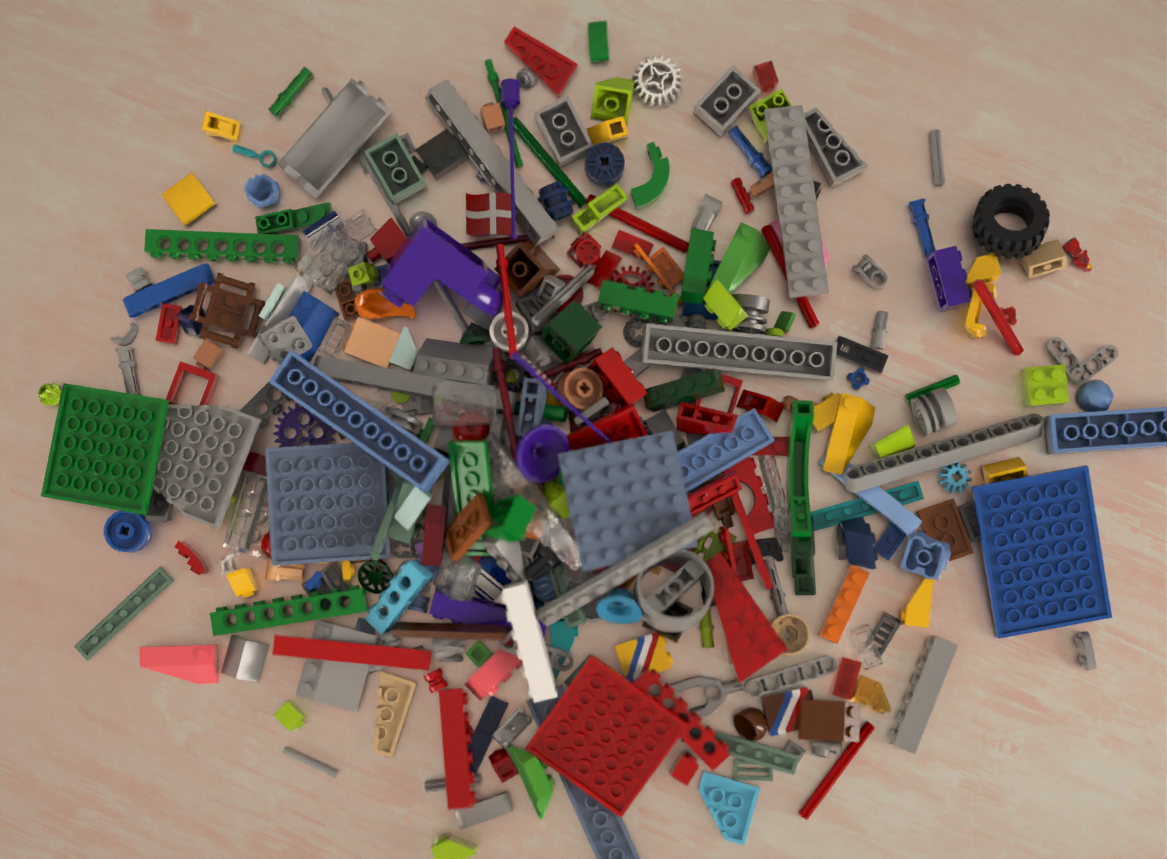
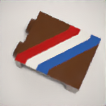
M803 686L800 689L760 697L770 736L799 730L800 699L814 700L811 689L808 690L806 686Z

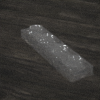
M762 455L758 457L759 469L763 475L764 487L767 491L769 506L774 517V525L777 531H790V512L775 456Z

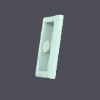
M415 486L394 518L404 528L409 530L432 496Z

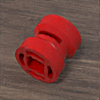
M441 668L423 676L425 681L429 683L431 693L448 686L447 681L443 679Z

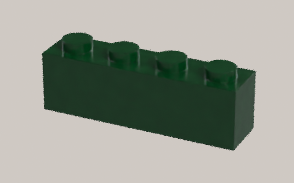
M710 369L645 389L647 394L644 396V401L647 409L656 412L680 405L681 402L687 403L725 392L722 375L719 371Z

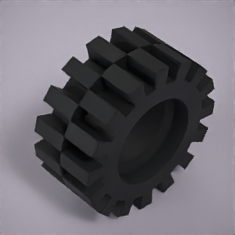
M507 357L506 361L502 359L506 368L504 371L505 375L510 369H516L519 372V377L515 382L506 381L507 390L521 393L524 378H531L529 371L516 359H510V357ZM494 372L495 376L493 377L499 387L497 373Z

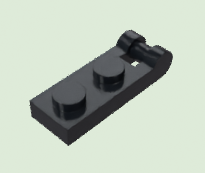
M838 336L836 340V357L843 358L879 374L882 373L889 355L845 337ZM844 346L850 347L848 353L843 351Z

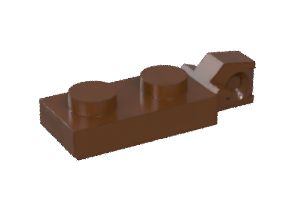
M720 477L715 478V479H713V480H711V481H708V482H706L705 484L707 485V484H709V483H711V482H713V481L719 479ZM730 495L712 504L717 520H721L723 526L727 528L734 526L731 516L734 515L735 508Z

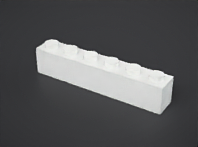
M524 580L505 585L502 589L503 592H501V599L508 608L506 617L509 623L512 622L513 630H511V634L519 647L516 649L519 660L523 661L522 673L524 679H528L527 691L529 697H533L534 702L555 698L559 691L539 620L535 612L536 609L528 581Z

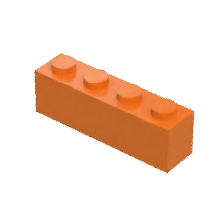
M854 565L848 566L818 631V636L838 644L867 581L869 572Z

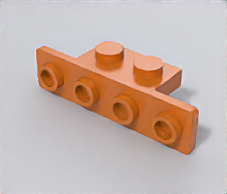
M637 243L633 245L635 247L633 250L635 255L639 259L643 258L646 261V269L651 275L655 273L659 278L657 283L663 290L667 288L671 293L668 297H672V293L677 294L672 287L683 280L684 272L666 249L662 247L648 258ZM679 297L677 303H678L679 305L684 304V302H681V301H680V297Z

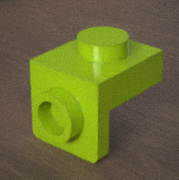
M363 262L348 268L353 286L363 283L373 285L379 282V273L374 264Z

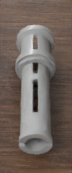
M132 345L117 347L115 352H118L120 362L118 367L122 369L126 393L139 395L134 372L136 362L133 361L131 352L133 347Z

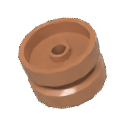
M584 367L576 368L561 375L556 381L554 388L579 412L590 408L601 400L603 395V384L598 374ZM555 396V399L559 406L567 407L558 397ZM567 407L568 412L574 413L569 407Z

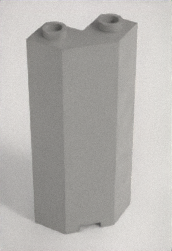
M351 78L277 163L315 198L319 196L391 113L386 108L388 104L380 97L375 99L366 91L368 87L361 80L357 83Z

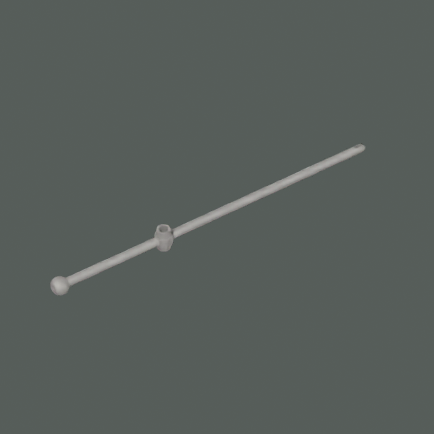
M323 87L321 90L328 104H330L334 98L328 88ZM361 146L357 151L359 157L406 237H408L412 232L398 206L392 202L364 152L365 150ZM436 279L433 282L461 328L463 336L468 325L445 286L440 287L441 281Z

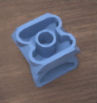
M917 530V533L912 532L907 543L901 568L908 572L922 575L927 579L939 581L950 559V544L935 540L920 530Z

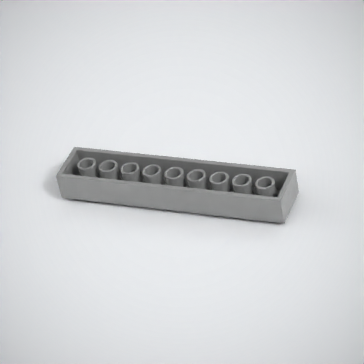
M644 324L640 362L834 381L837 342Z

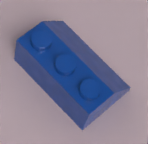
M304 291L289 316L293 315L296 317L312 343L311 349L300 354L301 357L310 362L340 313Z

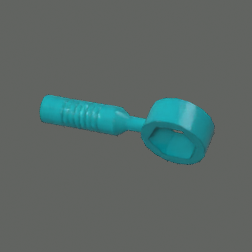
M236 144L233 145V152L251 158L257 157L265 168H273L277 163L276 155L270 150L257 154L254 150ZM267 154L273 156V161L269 165L263 163V157Z

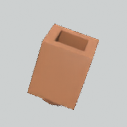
M493 102L484 104L480 110L484 129L489 134L504 130L505 121L500 104H494Z
M205 339L193 356V359L197 360L196 365L206 370L208 367L213 370L225 351Z

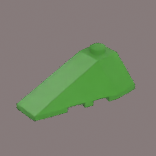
M742 222L740 223L709 285L710 288L718 279L731 294L752 272L763 264L770 247L757 229Z

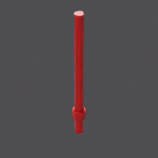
M497 244L496 267L499 269L510 359H512L511 354L517 353L506 269L508 261L505 258L504 245Z

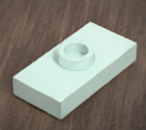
M277 283L271 295L266 298L265 306L259 314V317L263 320H268L285 292L286 288L283 285Z

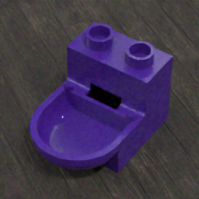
M424 216L382 271L381 283L384 289L382 295L400 308L405 301L415 306L432 281L436 279L441 281L440 287H443L444 284L474 306L493 317L501 313L503 307L502 291L498 288L500 276L488 268L483 259Z

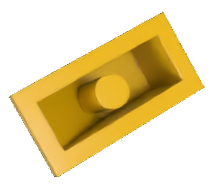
M243 568L226 574L236 596H242L245 599L254 596V592L259 591L252 568Z

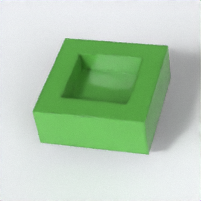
M480 640L465 653L477 667L481 666L492 655L490 650Z

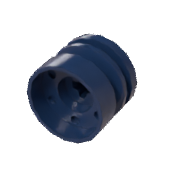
M605 142L596 144L589 149L585 157V174L590 184L597 188L608 189L620 182L625 165L621 150L617 146ZM601 161L604 163L608 161V166H601Z

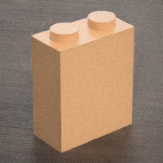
M358 317L351 324L350 331L352 333L350 337L344 341V353L374 366L390 368L391 363L389 361L401 333Z

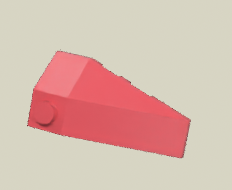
M218 644L140 647V667L197 684L218 683Z

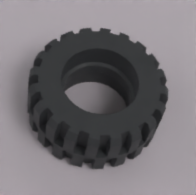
M1004 184L1003 187L1001 185L995 186L993 190L989 189L986 191L985 195L978 202L972 221L973 235L975 238H978V244L981 247H985V251L994 253L996 257L1004 256L1005 259H1011L1012 257L1019 259L1023 255L1028 256L1038 249L1050 223V212L1048 208L1046 209V202L1040 200L1041 196L1037 192L1033 193L1031 188H1023L1020 184L1015 186ZM1005 212L1016 214L1024 220L1027 228L1022 230L1006 229L996 221L994 216Z

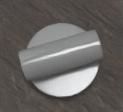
M522 68L516 75V79L523 88L534 86L538 81L525 68Z

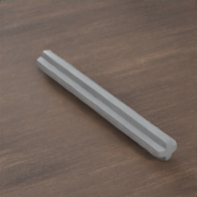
M586 266L532 317V323L540 326L594 275V268Z

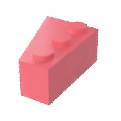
M510 638L504 645L512 646L514 640ZM500 648L464 685L481 701L487 694L492 696L499 689L496 685L501 680L505 683L512 676L510 671L514 667L519 669L523 665V661L519 660L518 656L503 651Z

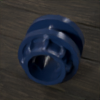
M558 181L539 189L540 197L537 200L541 204L545 203L547 208L545 211L554 221L573 214L572 206L575 203L573 199L567 200L565 195L569 192L568 186L564 187Z

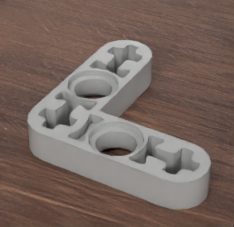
M1053 337L1045 344L1046 351L1057 365L1063 364L1062 358L1064 356L1071 358V365L1065 366L1066 377L1074 385L1085 383L1118 357L1117 348L1113 345H1106L1080 363L1060 337ZM1058 342V350L1051 348L1053 343ZM1063 350L1065 351V353L1057 357L1056 354L1060 353ZM1106 350H1111V357L1109 356L1103 360L1100 358L1107 353ZM1090 360L1097 361L1098 368L1096 370L1090 369ZM1083 370L1087 372L1081 376L1082 380L1074 378L1076 373H1080Z

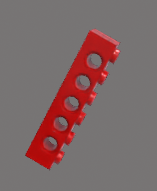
M647 667L632 683L661 704L665 699H671L674 703L668 709L677 715L679 713L687 715L685 721L689 725L680 738L714 771L730 756L728 751L730 747L722 739L718 741L714 737L716 734L709 725L705 727L700 722L702 718L695 711L692 713L687 708L688 703L682 697L678 699L673 694L675 690L668 683L663 684L660 680L661 675L654 668L650 670ZM653 684L660 687L659 692L656 694H652L648 690ZM697 727L701 732L698 736H692L690 730ZM708 741L714 743V748L709 751L703 748L704 744Z

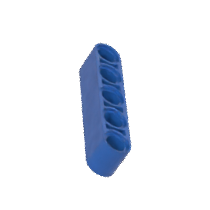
M205 263L133 293L122 300L129 317L134 318L161 307L162 303L168 304L198 291L199 282L212 285L216 280L209 264Z

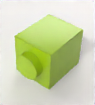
M291 700L287 701L274 714L275 718L289 732L293 729L297 731L305 723L303 719L306 715Z

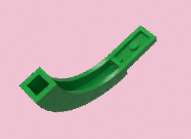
M793 400L790 416L787 456V503L790 512L791 537H811L812 535L808 463L810 436L814 419L813 401Z

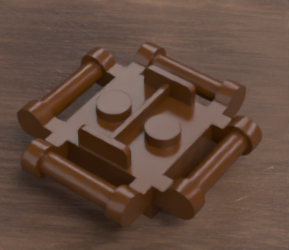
M218 272L214 286L202 282L198 283V294L193 311L189 314L188 319L203 324L199 338L204 340L208 338L231 345L232 348L237 349L241 335L253 339L256 338V329L260 319L259 314L265 306V301L252 298L256 283H246L232 279ZM223 283L246 290V296L221 289L220 285ZM207 291L212 294L206 315L201 317L199 315ZM251 304L255 308L249 329L246 330L243 329L249 305ZM208 327L235 334L234 338L208 331Z

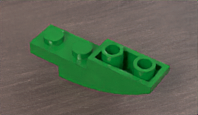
M327 202L295 210L287 209L255 216L257 233L282 234L317 228L319 225L333 219L331 203Z

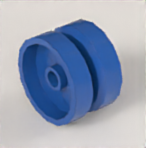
M117 511L107 519L104 525L106 542L111 548L119 552L135 553L141 551L149 544L152 538L153 528L151 522H146V516L143 514Z

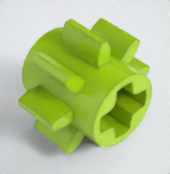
M54 382L52 384H43L38 390L39 402L45 406L49 404L51 406L57 405L60 402L61 387Z

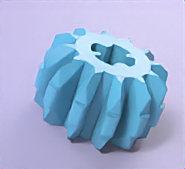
M960 462L948 465V467H941L945 473H939L938 476L944 477V480L939 481L940 484L946 483L944 490L950 488L951 493H955L957 489L961 493L963 492V487L969 488L966 481L970 482L972 478L967 477L971 470L965 471L966 464L960 467ZM957 473L956 476H959V480L953 481L955 478L952 479V475Z

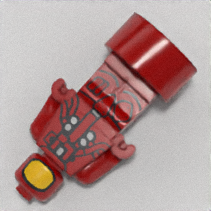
M1076 237L1067 241L1063 247L1074 258L1072 262L1079 268L1083 267L1086 272H1090L1092 266L1088 263L1090 258L1087 255V250H1081L1079 247L1080 243Z

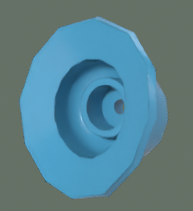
M623 588L613 589L608 597L599 601L596 606L599 617L614 623L631 624L638 622L643 615L642 608L635 602L633 594Z

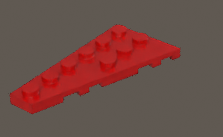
M719 552L705 563L713 577V596L739 683H741L787 651L788 648L723 554Z

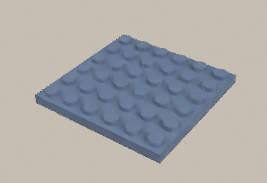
M673 431L557 455L582 571L615 565L692 520ZM697 540L692 541L679 550L697 547Z
M355 443L265 448L272 566L371 559V549L387 510L385 464ZM389 537L386 538L379 559L390 558Z

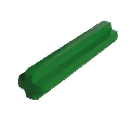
M953 375L905 395L908 404H911V399L917 397L919 399L921 395L928 397L929 392L941 387L945 390L960 384V379L958 375Z

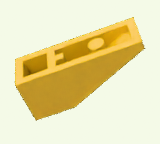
M924 576L921 578L906 601L904 609L900 611L902 625L929 628L934 579H927Z

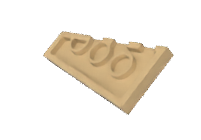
M380 671L373 752L390 758L393 757L417 682Z

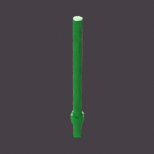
M492 59L484 61L488 72V82L492 85L496 102L500 104L505 121L504 129L510 145L509 116L507 109L501 105L500 79L498 73L495 72ZM513 133L514 162L516 168H521L523 163Z

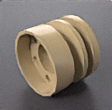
M786 614L775 617L770 621L788 648L781 655L791 656L799 654L807 647L810 640V631L802 618L797 615ZM785 630L791 635L787 638V641L785 637H782V633H785Z

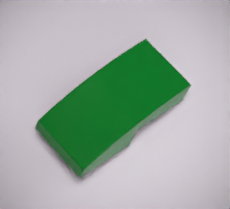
M607 21L588 23L590 61L609 60Z

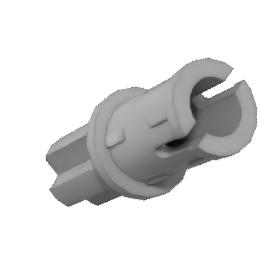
M886 311L877 312L875 328L872 329L874 334L871 348L883 349L885 333L888 332L886 327L889 314Z

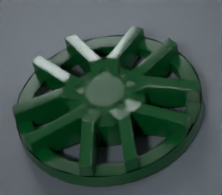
M379 560L366 561L358 570V580L361 586L374 594H381L384 590L388 589L394 575L387 566V563L380 562ZM371 584H373L374 589H372V588H370V587H368V586H370Z

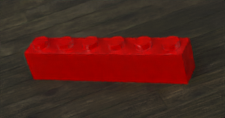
M462 688L439 690L448 810L474 808L473 803H476V792L472 791V783H475L474 771L470 769V763H473V753L469 751L468 745L472 743L471 732H467V724H470L469 712H466L465 704H468V693H464Z

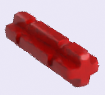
M741 178L733 179L731 185L733 189H736L735 193L740 204L743 205L742 208L745 214L753 212L755 208L752 202L750 203L751 199L745 187L742 186Z

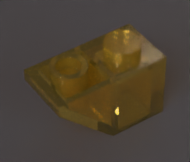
M860 675L851 695L856 698L855 702H860L863 706H866L867 703L873 705V710L884 714L885 711L890 713L892 709L881 683Z

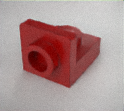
M498 749L488 757L491 766L502 783L519 774L506 749Z

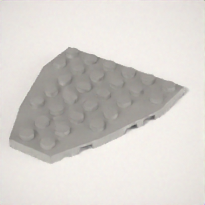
M169 404L152 488L161 493L183 516L215 529H220L261 419L223 405L193 406Z

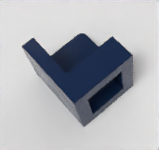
M189 305L179 312L177 317L186 334L199 335L203 324L188 319L189 314L192 313L194 305ZM201 308L199 316L205 317L206 314L203 308Z

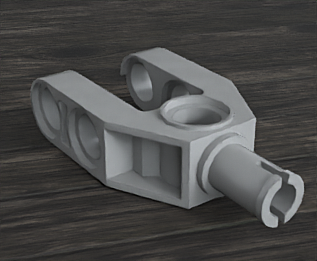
M695 676L669 684L675 690L674 693L684 692L686 689L696 686H703L707 704L689 709L691 713L695 711L700 717L710 715L726 700V694L743 690L742 685H738L741 684L738 679L723 683L719 679ZM716 687L719 693L716 697L708 695L710 688ZM679 713V714H678V716H680L682 719H684V720L687 719V715H686V714H684V713Z

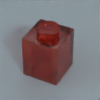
M772 60L753 67L752 73L756 85L761 92L768 93L775 90L779 80Z

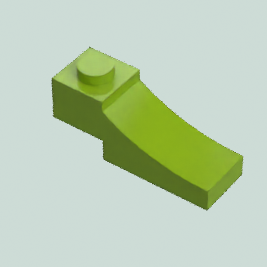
M617 183L571 216L569 222L581 236L629 198Z

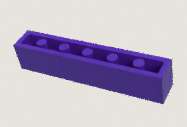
M435 588L429 611L432 617L440 620L444 618L451 619V622L455 624L509 625V630H513L512 622L509 623L506 617L507 605ZM539 620L544 638L547 627Z

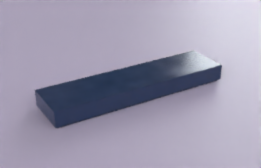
M493 695L490 697L471 737L472 743L468 744L469 751L473 753V763H470V769L474 771V775H476L493 739L491 735L497 730L509 704Z

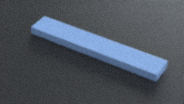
M825 456L819 462V465L822 467L824 466ZM848 463L845 470L849 467H852L853 465L851 463ZM845 470L842 475L831 473L845 485ZM879 486L855 492V494L909 537L922 523V520Z

